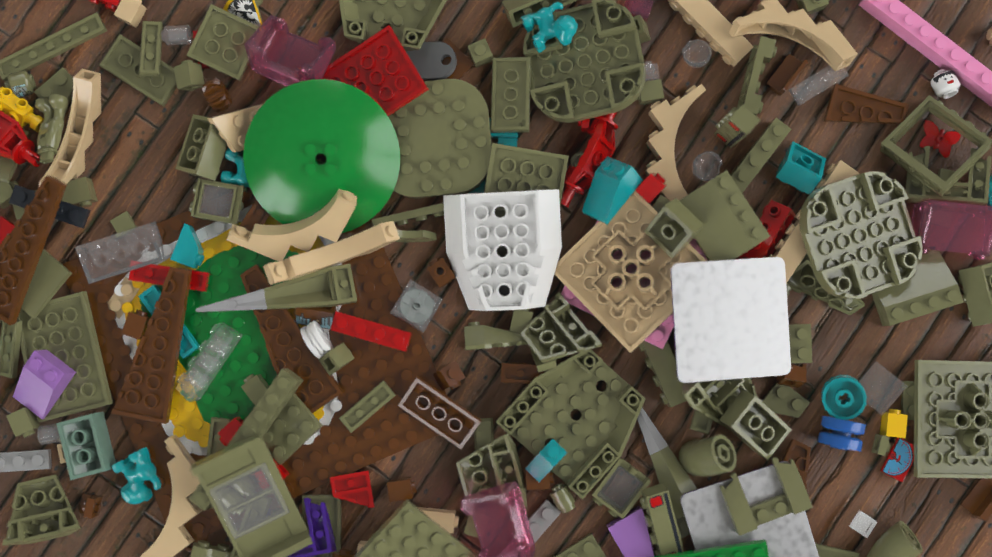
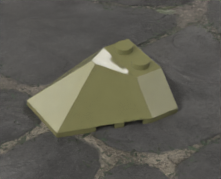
M751 378L683 383L682 395L692 408L724 427L726 426L719 419L742 390L757 397L755 385L752 384Z

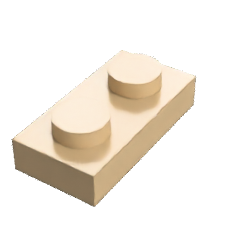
M127 277L120 284L122 285L121 293L124 296H118L114 292L107 303L109 310L115 311L119 319L124 313L122 305L125 302L131 303L140 288L133 287L132 281L128 280Z

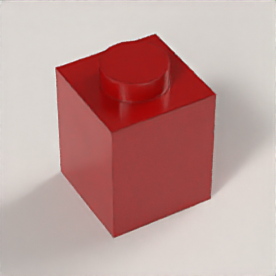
M651 173L635 191L650 204L667 186L664 183L666 179L659 173Z

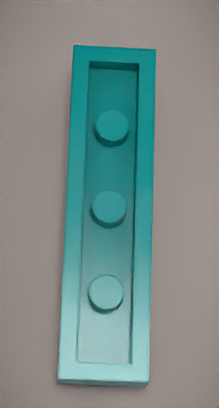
M152 285L138 296L151 315L155 310V303L159 300L162 293L157 285ZM185 324L183 326L179 352L183 359L201 347Z

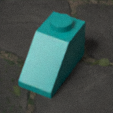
M184 223L170 260L197 269L204 260V250L194 227Z
M552 439L525 469L540 482L563 459L567 452Z

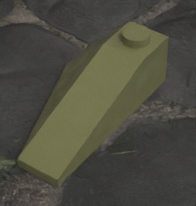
M468 322V326L464 327L466 350L528 345L519 333L480 325L479 322Z

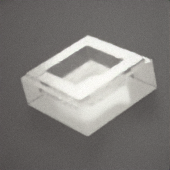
M859 510L849 527L868 538L877 521Z

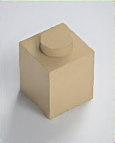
M121 0L114 15L119 20L137 28L147 8L142 4V0Z

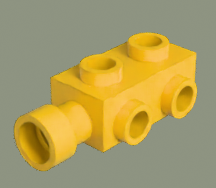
M3 86L0 88V111L18 121L22 128L29 124L30 128L39 132L44 118L40 115L36 116L33 113V107L28 104V101L14 95L11 89L4 88Z

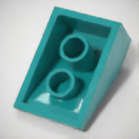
M607 156L595 171L582 212L608 225L643 179L632 166Z

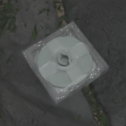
M410 279L390 313L423 333L443 299Z

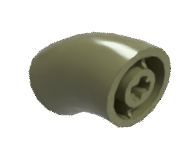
M723 435L687 441L682 445L678 457L680 464L687 473L700 477L730 472L735 468L737 461L734 446Z
M900 520L882 534L866 557H917L923 553V549L912 530Z

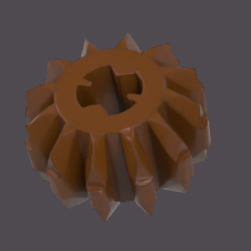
M215 78L203 85V95L214 111L219 113L232 106L231 96L222 81Z

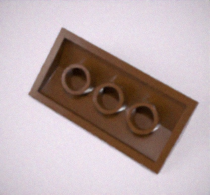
M418 376L398 405L459 449L464 447L482 421Z

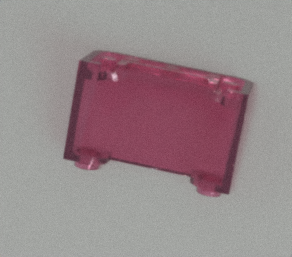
M270 15L244 44L251 68L256 73L286 86L306 80L322 79L336 51L335 41L331 38L321 37L318 44L290 33L286 21Z
M931 200L913 204L912 226L915 235L921 236L922 254H928V251L937 250L966 253L973 256L975 260H986V257L990 256L992 251V206Z
M515 481L467 495L461 500V510L467 516L473 517L482 549L477 557L534 556L535 542L519 486Z

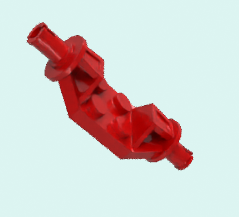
M0 111V156L12 159L17 164L28 161L33 166L39 167L40 164L36 161L40 162V155L34 152V142L28 139L18 121Z
M617 112L594 117V121L587 131L592 138L589 139L583 155L579 158L577 167L569 166L566 172L561 206L568 208L575 193L583 195L584 190L590 188L597 168L607 156H613L616 150L614 130L618 128L613 119ZM581 178L585 179L578 185H575Z

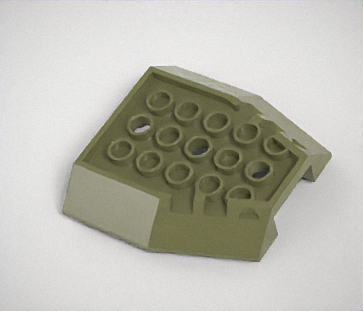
M339 0L344 37L361 44L382 30L384 26L390 25L406 51L420 50L447 0Z
M589 349L575 354L558 364L557 367L551 368L535 377L498 418L496 423L509 435L518 440L534 456H537L545 447V441L548 438H553L567 454L551 471L563 480L580 498L584 499L621 457L646 398L624 381L596 353ZM600 380L606 382V388L602 391H598L596 388V384ZM574 409H578L581 412L580 417L576 420L570 416Z

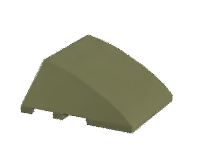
M560 292L555 295V299L550 304L544 307L545 310L538 317H535L520 333L541 362L553 361L574 353L602 346V343L591 330L588 331L573 313L569 303Z
M508 433L456 462L467 500L503 502L506 505L511 503L527 507L525 479L516 445Z
M57 475L17 483L12 503L13 511L11 519L7 523L8 531L2 545L33 544L68 536L81 528Z

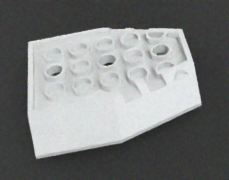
M559 189L444 195L446 253L468 309L497 311L545 307L562 249ZM499 206L504 207L506 210L503 218L495 215V209ZM499 246H505L508 249V254L505 257L497 254ZM501 285H507L510 288L509 295L503 296L500 294L499 288Z

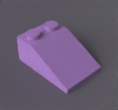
M47 349L34 350L22 369L13 397L43 420L76 372Z

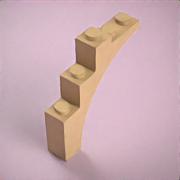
M778 0L761 1L756 11L751 12L747 16L736 18L729 31L733 38L746 34L761 33L777 35L796 41L814 51L834 71L849 66L858 54L831 20L815 24L804 9L787 13Z
M81 69L73 77V97L67 128L58 153L46 174L39 181V186L46 176H53L67 184L71 179H78L85 171V150L93 142V122L101 114V73Z
M702 84L698 87L695 85L685 91L687 95L682 98L680 96L676 97L670 102L671 105L667 100L662 103L660 100L650 107L652 110L648 113L660 132L656 130L648 136L649 140L646 144L658 159V162L654 159L647 164L646 167L648 169L645 170L644 174L648 177L651 173H659L666 179L664 183L667 186L659 195L670 201L675 198L681 200L688 195L682 186L676 169L674 154L675 138L685 112L706 91Z

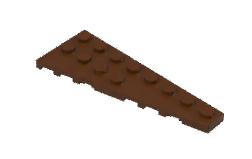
M53 176L45 177L35 192L34 199L30 205L25 207L24 214L15 222L14 229L10 234H7L0 245V320L9 325H13L17 321L67 184Z
M258 264L240 275L247 294L272 286ZM288 308L253 310L260 326L259 329L265 339L266 348L274 370L278 375L282 369L288 368L303 379L295 394L311 413H314L343 393L333 375L327 373L319 359L307 347L300 332L301 328Z
M170 267L162 286V293L159 300L155 303V310L152 317L148 320L146 332L142 335L133 357L130 371L126 374L123 388L119 391L115 407L112 408V414L163 424L169 423L192 270Z

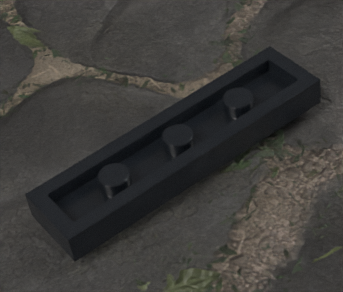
M15 185L9 203L25 208L34 199L36 191ZM61 200L55 219L84 229L91 210Z

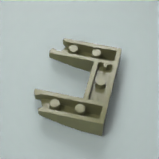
M930 146L923 148L925 153L913 157L926 168H928ZM971 148L970 157L977 151V149ZM991 156L987 160L980 158L969 169L968 183L956 182L942 197L907 172L905 191L909 199L905 200V202L925 204V201L966 204L967 207L986 208L989 195Z
M777 457L771 458L783 493L749 506L735 472L729 475L733 481L726 488L722 485L719 486L735 532L739 536L758 529L757 526L790 513L795 515L813 508L793 459H789L790 464L779 463V458Z

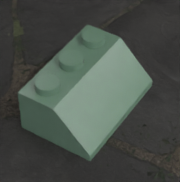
M103 411L56 423L70 480L112 469L111 466L116 461Z

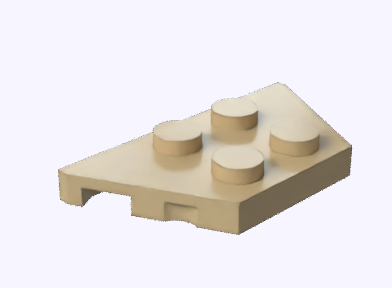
M263 104L208 118V121L219 130L218 134L227 142L232 152H239L244 150L245 137L249 125Z

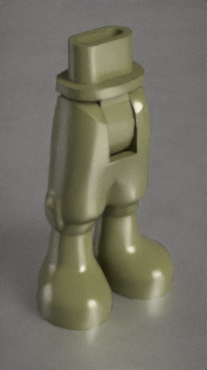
M51 94L49 100L40 98L36 99L35 102L36 109L44 113V121L40 125L37 138L40 163L43 164L53 162L54 155L58 153L57 149L59 148L64 128L63 119L68 109L69 100L59 94Z

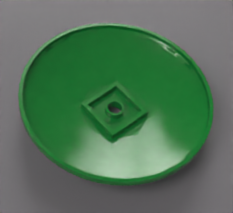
M313 79L301 81L281 89L259 108L249 125L245 137L243 152L244 169L250 189L259 204L281 224L294 223L314 215L332 200L338 189L351 192L357 196L356 207L342 233H345L371 220L389 200L398 180L400 147L395 129L389 117L369 95L343 82ZM319 153H323L327 158L326 163L323 165L316 162L315 158Z

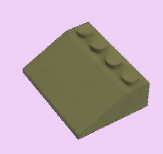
M727 170L679 200L704 224V227L694 239L709 261L734 260L770 237Z
M938 249L922 253V258L918 260L915 267L917 271L909 280L900 285H894L872 293L882 326L895 325L964 303L959 286Z

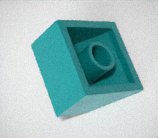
M792 141L778 167L776 178L783 183L790 184L800 192L810 195L822 179L826 158Z

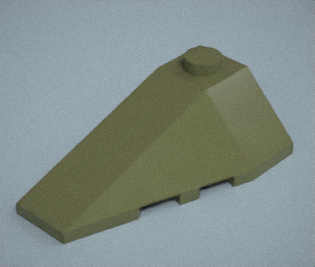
M807 253L787 282L795 292L806 293L811 296V299L816 301L818 299L828 303L829 307L848 315H852L865 306V303L860 298L841 299L826 292L815 278Z

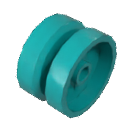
M839 374L831 377L825 382L821 391V399L825 410L837 419L849 420L856 418L863 412L866 406L867 395L864 387L856 378L850 375ZM844 393L847 394L846 399H840L839 395L843 396Z

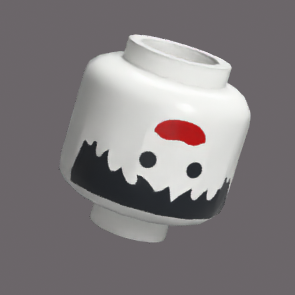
M945 69L934 73L930 83L935 94L944 99L956 95L961 85L956 74L952 70L945 71Z

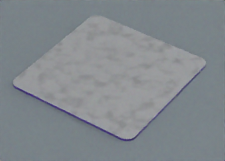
M769 257L676 263L671 267L676 367L679 381L688 383L786 375L790 372L791 357L785 262L782 258Z
M773 464L737 476L749 506L783 493ZM732 478L681 496V506L695 550L765 539L769 557H819L805 511L795 515L790 513L757 526L758 529L739 536L735 532L719 487L722 485L726 488L733 481Z

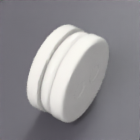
M312 321L309 325L300 329L304 342L318 359L333 349L329 337L318 322Z

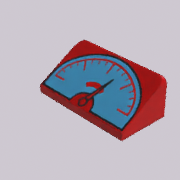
M897 437L880 471L895 480L903 482L914 462V445Z

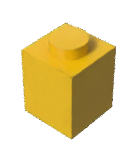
M889 409V412H882L880 435L906 438L908 415L901 414V410Z

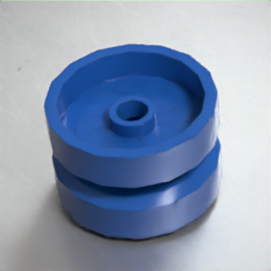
M822 415L821 426L832 429V433L819 432L817 442L841 450H862L863 441L851 437V434H865L866 424Z

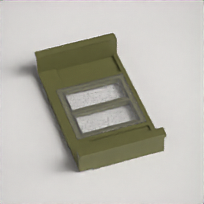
M260 433L249 438L247 437L191 464L190 470L193 476L198 477L239 557H287L313 544L309 531Z

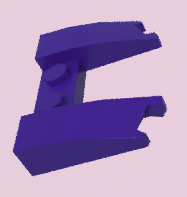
M304 498L309 533L313 544L287 557H310L337 551L325 502L317 505L311 503V498ZM270 508L268 509L266 517L271 515Z

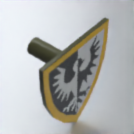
M228 0L223 10L265 29L258 8L263 3V0Z

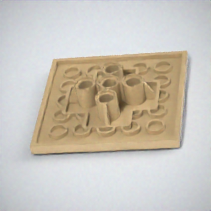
M636 191L632 193L608 225L599 221L558 261L554 273L630 353L673 313L671 267L676 263L706 261L689 243L675 257L671 258L644 231L658 212ZM616 251L623 252V256L619 260L613 259V253ZM643 251L651 253V257L647 260L641 259L640 255ZM631 264L637 266L636 271L632 274L626 272V268ZM615 278L622 279L620 287L612 286V281ZM643 278H648L651 281L650 285L646 288L640 286V281Z

